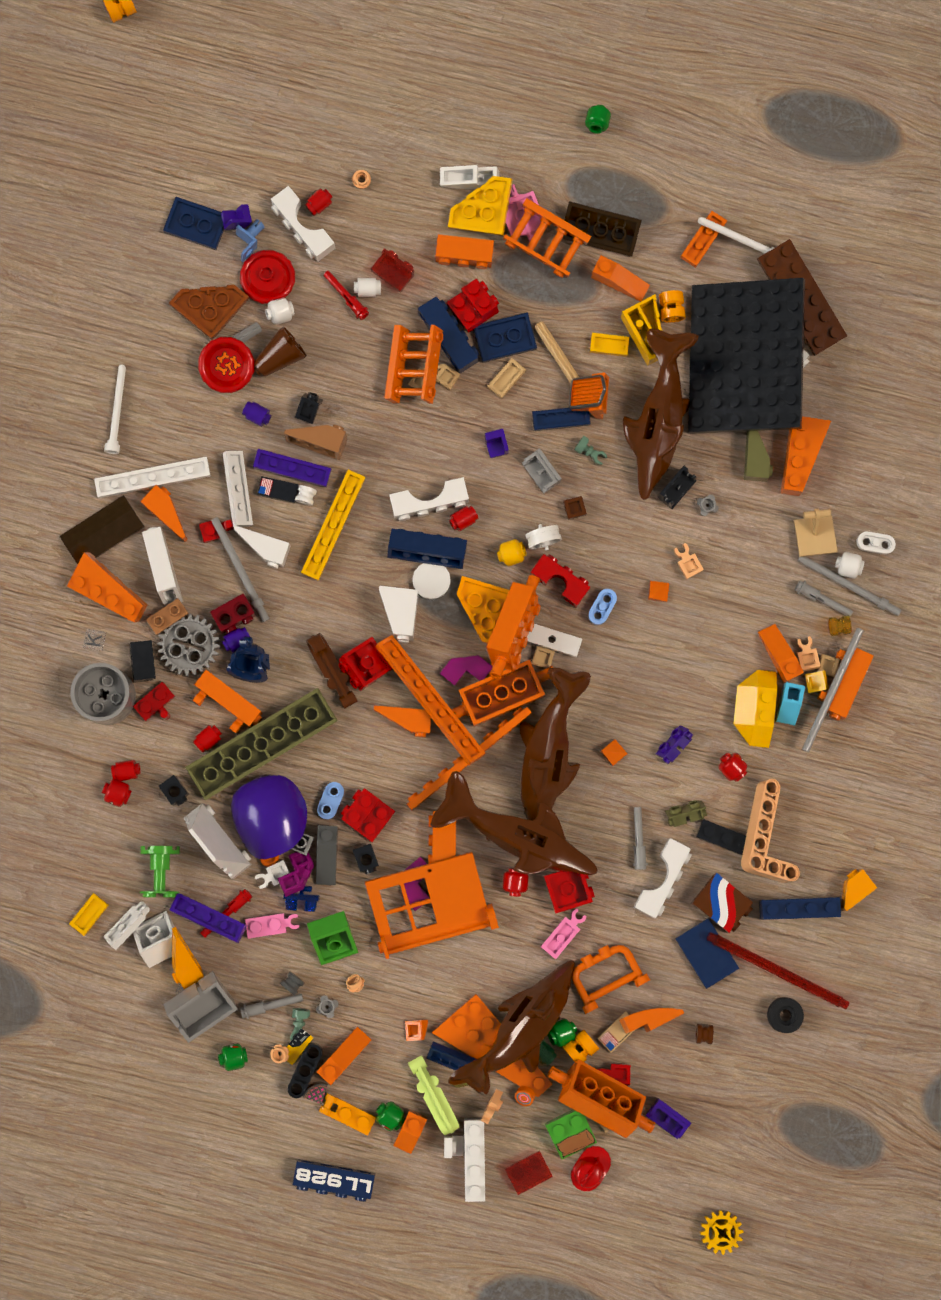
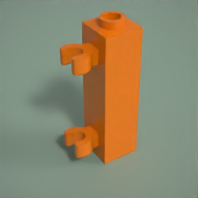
M856 648L827 711L830 718L839 721L847 717L874 655ZM838 650L835 658L842 661L846 651ZM824 691L819 692L817 699L823 702L827 693Z
M205 670L194 684L200 689V692L192 701L201 706L206 697L209 696L237 717L229 728L237 734L244 723L251 728L262 720V711L209 671Z

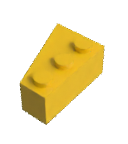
M656 294L622 311L620 317L647 366L658 361L646 340L647 331L649 329H659L662 331Z

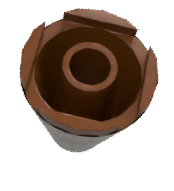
M282 327L255 359L254 370L259 376L263 375L266 377L304 359L307 355L301 345H298L295 341V337L285 327Z

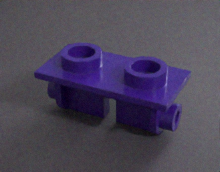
M680 725L672 731L670 738L659 746L656 755L663 758L662 760L667 764L673 763L681 753L677 747L679 746L684 750L692 741L693 734L689 732L688 728Z

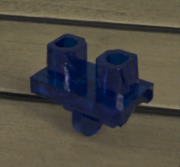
M305 886L303 890H300V894H291L287 897L284 895L283 899H286V910L297 911L298 900H305L304 911L315 912L320 896L305 895V892H312V886Z

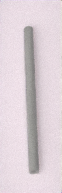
M860 628L856 629L803 745L802 750L809 753L861 639L864 630Z

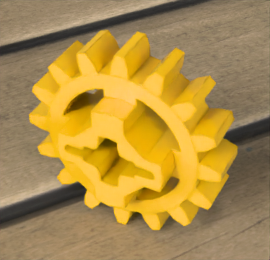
M722 1210L718 1211V1215L712 1211L711 1218L705 1216L707 1223H701L704 1230L700 1231V1234L705 1235L702 1242H708L707 1249L709 1250L713 1247L715 1254L718 1250L721 1251L722 1255L725 1254V1250L732 1253L731 1247L738 1248L739 1246L736 1242L743 1240L739 1234L744 1233V1231L738 1229L742 1224L740 1221L735 1222L737 1217L735 1215L730 1217L729 1211H726L725 1215ZM718 1219H726L722 1223L716 1222ZM716 1226H717L719 1229H722V1230L724 1229V1232H725V1234L728 1236V1238H726L725 1236H723V1235H721V1234L719 1235V1232H718V1230L716 1229ZM710 1227L712 1228V1231H713V1234L711 1235V1238L709 1237V1228H710ZM733 1227H734V1237L731 1236V1229H732ZM720 1242H727V1243H728V1244H725V1245H717V1244H719Z

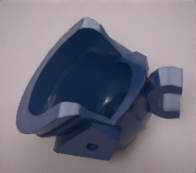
M244 637V640H239L240 647L235 653H232L226 671L231 676L246 682H265L268 679L266 670H270L269 654H266L260 646L253 644L252 637Z

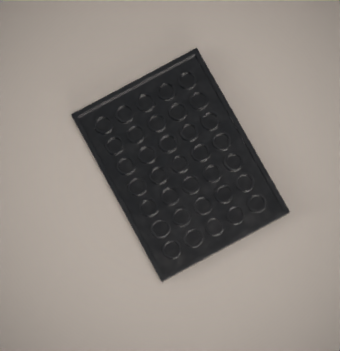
M804 278L692 285L691 333L699 337L695 345L690 347L688 432L690 434L802 429Z

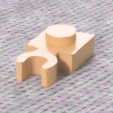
M684 543L683 548L685 552L680 553L675 548L674 553L677 557L681 558V561L677 564L687 580L704 569L695 553L689 555V547Z
M810 636L808 637L809 642L806 645H803L801 639H798V646L803 651L797 653L804 672L821 668L817 649H811L813 642Z
M496 1089L484 1111L481 1119L482 1122L488 1124L494 1112L499 1111L503 1103L500 1100L503 1094L502 1091Z

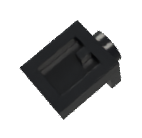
M305 393L301 397L295 418L313 424L323 399H320L319 395L315 393Z

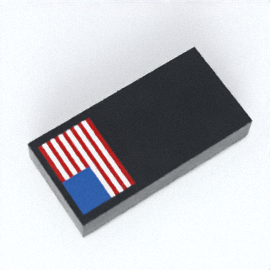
M261 476L257 495L295 504L299 484Z

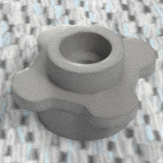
M713 495L697 500L702 516H707L711 512L716 513L719 509Z
M324 995L320 998L321 1002L316 1008V1012L326 1015L327 1018H332L334 1010L338 1007L339 1003L337 1000L328 999Z

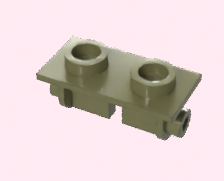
M693 800L687 805L673 806L665 811L669 818V826L674 827L687 824V816H689L690 822L704 819L707 816L706 806L702 800Z

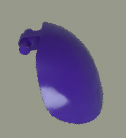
M261 775L241 786L233 795L231 811L234 826L244 846L255 858L269 859L281 855L292 849L302 838L307 822V806L298 787L288 778L280 775Z

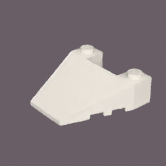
M202 803L184 817L188 831L210 859L220 869L223 868V871L231 879H234L252 865L249 862L252 858L245 850L241 851L216 822V818L213 816L216 813L209 804L205 806Z

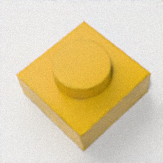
M826 671L805 674L808 693L829 690Z

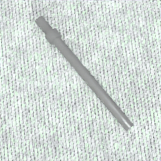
M219 518L212 519L211 521L252 600L251 604L254 610H257L262 622L269 620L270 618L263 607L265 604L262 598L258 597Z
M807 557L798 558L797 561L875 603L883 611L886 609L899 616L901 609L889 603V600L884 597L880 598Z

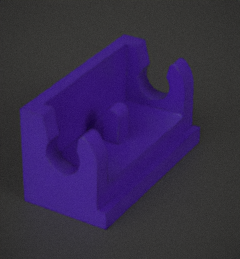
M659 1098L656 1099L646 1113L648 1118L656 1122V1124L676 1139H680L691 1125L689 1120Z

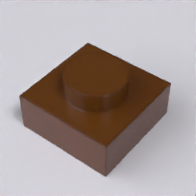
M582 496L563 501L568 520L587 515Z

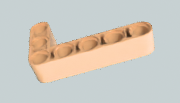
M768 779L759 782L756 787L741 866L744 871L781 883L793 882L800 876L799 868L794 864L767 856L780 794L779 782L775 779ZM767 785L770 787V792L767 791ZM763 803L766 805V811L763 809ZM759 822L763 825L762 830L759 827ZM756 840L758 841V844H759V847H758V848L755 846V841H756ZM752 859H753L754 862H755V866H754V867H753L752 864H751V860H752ZM769 864L772 866V872L769 871ZM786 870L789 871V878L786 875Z

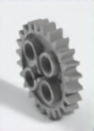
M189 614L188 619L184 616L180 621L178 620L168 629H165V635H159L163 641L157 644L163 648L158 650V653H164L160 659L162 661L168 660L165 666L169 667L172 665V672L178 669V674L181 675L185 671L186 676L189 677L190 671H192L197 676V670L204 673L203 667L206 666L210 669L209 662H216L212 657L213 655L219 656L215 649L221 648V646L215 644V642L219 641L220 638L214 637L217 630L211 631L213 627L211 623L206 626L207 619L204 618L200 622L199 615L194 620L192 614ZM181 629H187L188 631L187 636L184 638L178 636V632ZM204 634L206 636L205 642L198 644L196 641L197 636ZM173 639L180 640L184 643H189L191 641V643L194 646L205 648V651H200L192 647H189L187 650V647L185 645L174 643ZM175 647H181L182 649L179 656H173L172 650ZM195 652L199 653V660L192 662L190 656Z

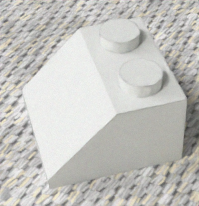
M167 911L141 923L133 932L139 953L149 968L172 957V928L175 926Z

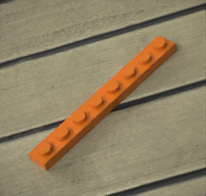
M390 635L377 643V650L466 763L471 765L485 755L484 750L394 636Z
M520 707L512 714L514 718L509 722L506 719L498 725V731L494 734L491 731L484 736V742L480 744V747L484 752L529 717L532 712L528 707L525 709ZM462 756L453 762L454 766L451 769L445 768L438 774L439 778L436 781L430 780L427 782L420 794L415 792L408 798L409 803H407V806L411 811L445 785L452 772H461L468 766Z

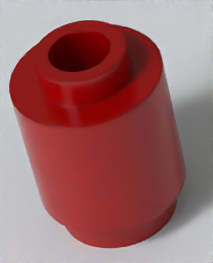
M320 188L307 199L308 202L304 205L315 216L332 204L331 199L333 197L327 189L322 190Z
M466 506L451 514L449 523L454 530L457 529L460 532L476 523L475 521L479 518L472 506Z
M208 725L195 736L196 739L193 743L202 753L206 750L209 751L222 739L220 737L222 733L215 725L212 727Z
M128 760L111 765V773L113 779L126 781L137 779L138 774H141L140 764L136 763L135 760Z

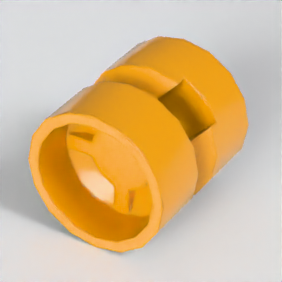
M103 0L113 23L122 20L123 15L128 17L137 13L132 0Z
M671 290L660 293L659 302L660 306L663 307L660 310L661 321L674 323L685 320V308L682 306L684 304L683 292Z
M584 1029L575 1036L576 1040L570 1041L563 1046L574 1062L578 1059L585 1062L587 1055L592 1056L599 1050V1047ZM579 1045L584 1049L580 1053L576 1050Z

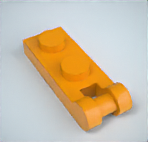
M327 1093L326 1101L320 1107L319 1112L368 1136L376 1116ZM333 1103L339 1105L336 1112L331 1110Z

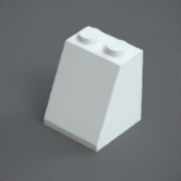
M379 586L380 596L394 638L398 639V642L409 643V640L413 641L418 590Z

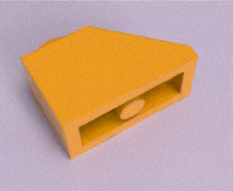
M854 869L847 874L848 879L844 881L841 904L843 911H848L877 889L863 869L858 871Z

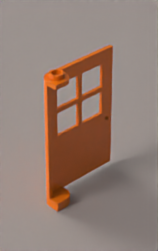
M472 852L365 881L381 939L380 942H377L380 954H385L386 959H389V955L479 929L491 927V930L499 928L493 905H486ZM425 878L430 898L409 904L404 883ZM400 885L406 905L385 911L379 890ZM432 903L437 923L416 929L411 908ZM407 910L412 930L392 935L386 915Z

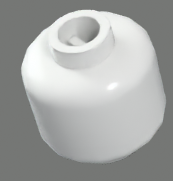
M286 298L270 301L268 309H265L267 319L271 320L275 325L291 321L292 316L295 314L292 302Z
M844 552L842 557H837L835 567L838 568L839 575L855 579L858 575L861 576L865 561H862V557L858 554Z

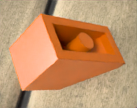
M409 1109L393 1146L411 1154L425 1126L427 1117Z

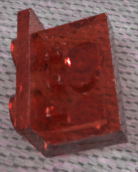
M385 248L382 250V255L371 268V272L400 293L414 277L413 266L407 261L403 262L394 251H388Z

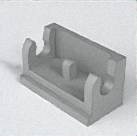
M540 448L522 462V465L543 494L561 482V477Z

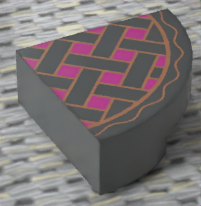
M319 1083L311 1086L305 1092L303 1098L322 1104L328 1084Z

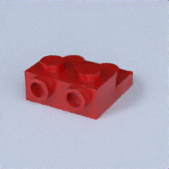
M477 278L461 288V293L446 302L468 333L499 313L497 298L494 295L490 296L487 293L489 290L484 281L479 282Z
M373 637L348 651L339 659V668L343 673H348L351 677V685L360 691L393 670L377 650V643Z
M365 788L362 791L358 789L352 797L355 801L351 806L346 805L340 813L343 815L341 820L373 843L396 811Z
M559 871L544 876L555 914L593 902L592 898L595 895L592 886L588 887L586 879H589L588 875Z

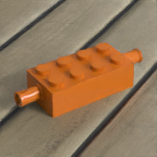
M529 575L526 585L513 582L486 647L493 666L489 674L494 679L500 680L504 669L514 671L515 666L520 663L521 651L527 645V636L529 632H532L534 618L539 615L541 608L538 603V595H536V589L540 582L537 576Z
M527 660L516 665L514 671L504 670L500 680L490 676L459 690V695L463 701L462 705L451 710L456 713L455 715L458 719L466 715L467 717L469 716L473 727H476L539 700L545 696L541 683L550 679L549 674H547L549 667L536 672L531 661Z
M579 1059L568 1069L567 1074L555 1066L550 1068L547 1077L562 1084L559 1102L624 1138H627L637 1127L648 1133L653 1131L656 1122L641 1115L646 1096Z

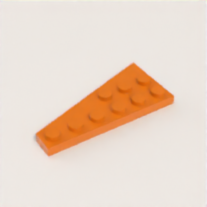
M475 994L432 1033L467 1055L479 1059L492 1048L501 1023ZM521 1058L509 1066L495 1071L520 1087L526 1086L531 1088L536 1097H539L553 1085L538 1066L534 1072H529Z

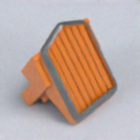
M602 372L592 374V376L572 379L569 396L570 410L589 411L596 419H603L607 410L609 376Z

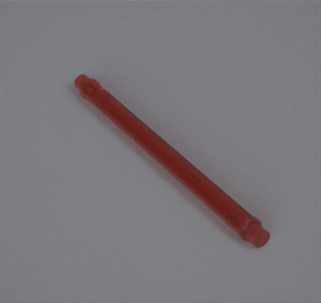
M712 932L708 934L706 940L712 942L713 945L836 1005V1007H841L845 1010L848 1008L850 1002L843 999L842 996L721 937L719 934L716 935Z

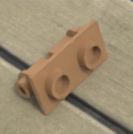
M177 598L146 620L155 634L158 635L189 613Z

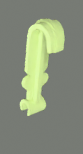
M421 1055L408 1062L413 1074H416L420 1081L417 1084V1090L420 1093H425L423 1098L441 1132L445 1136L449 1133L452 1134L460 1128L458 1121L442 1089L437 1087L439 1079L434 1075L430 1076L426 1069L428 1066Z

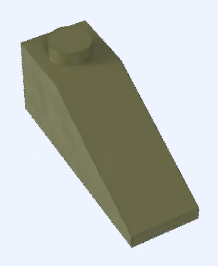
M747 431L744 480L767 482L769 477H772L773 465H770V458L759 432Z

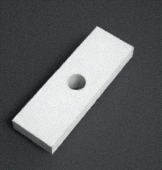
M534 624L532 632H529L527 636V643L577 658L582 638ZM554 638L555 642L551 643L548 639Z

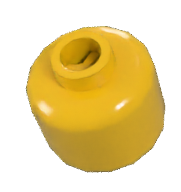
M517 539L500 544V551L497 552L499 561L504 562L508 567L523 562L524 557L527 556L523 542H519Z

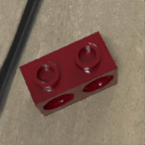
M244 593L210 611L222 634H229L242 623L244 625L249 624L254 620L253 617L256 616ZM239 607H247V613L239 615L237 612ZM223 616H230L231 620L228 624H221Z

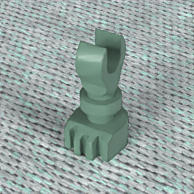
M583 436L574 450L579 454L582 451L585 452V455L587 457L590 456L595 464L602 465L603 463L598 461L597 456L601 455L607 458L606 453L594 450V447L591 445L589 447L587 445L589 439Z
M293 1008L292 1017L296 1019L293 1021L295 1027L290 1036L291 1041L294 1035L305 1026L303 1019L310 1017L309 1009Z

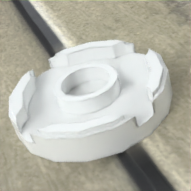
M423 563L414 571L412 578L413 587L415 590H418V594L421 597L429 600L437 599L448 591L450 574L446 567Z

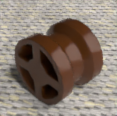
M697 1024L696 1043L706 1042L707 1044H712L713 1025L702 1026Z

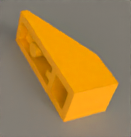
M175 926L172 928V967L174 970L172 976L177 984L180 983L186 989L203 978L204 973Z

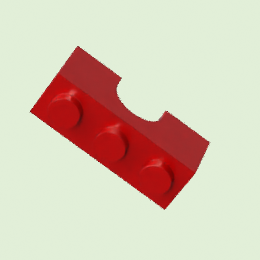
M543 554L530 572V575L537 576L540 579V583L544 586L552 578L562 579L565 582L566 589L562 593L561 598L577 608L590 590L589 582L583 577L577 578L574 576L573 571L565 565L564 567L560 566L557 563L558 560L552 555L546 556Z

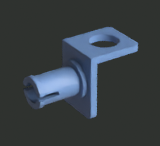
M258 219L247 230L243 229L240 225L236 226V235L248 244L241 253L242 262L257 249V239L255 237L265 228L262 222L259 223Z

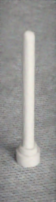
M704 217L698 219L699 224L764 254L774 249V247H767Z
M119 365L110 439L107 440L104 452L109 454H119L120 452L117 437L126 372L125 365Z

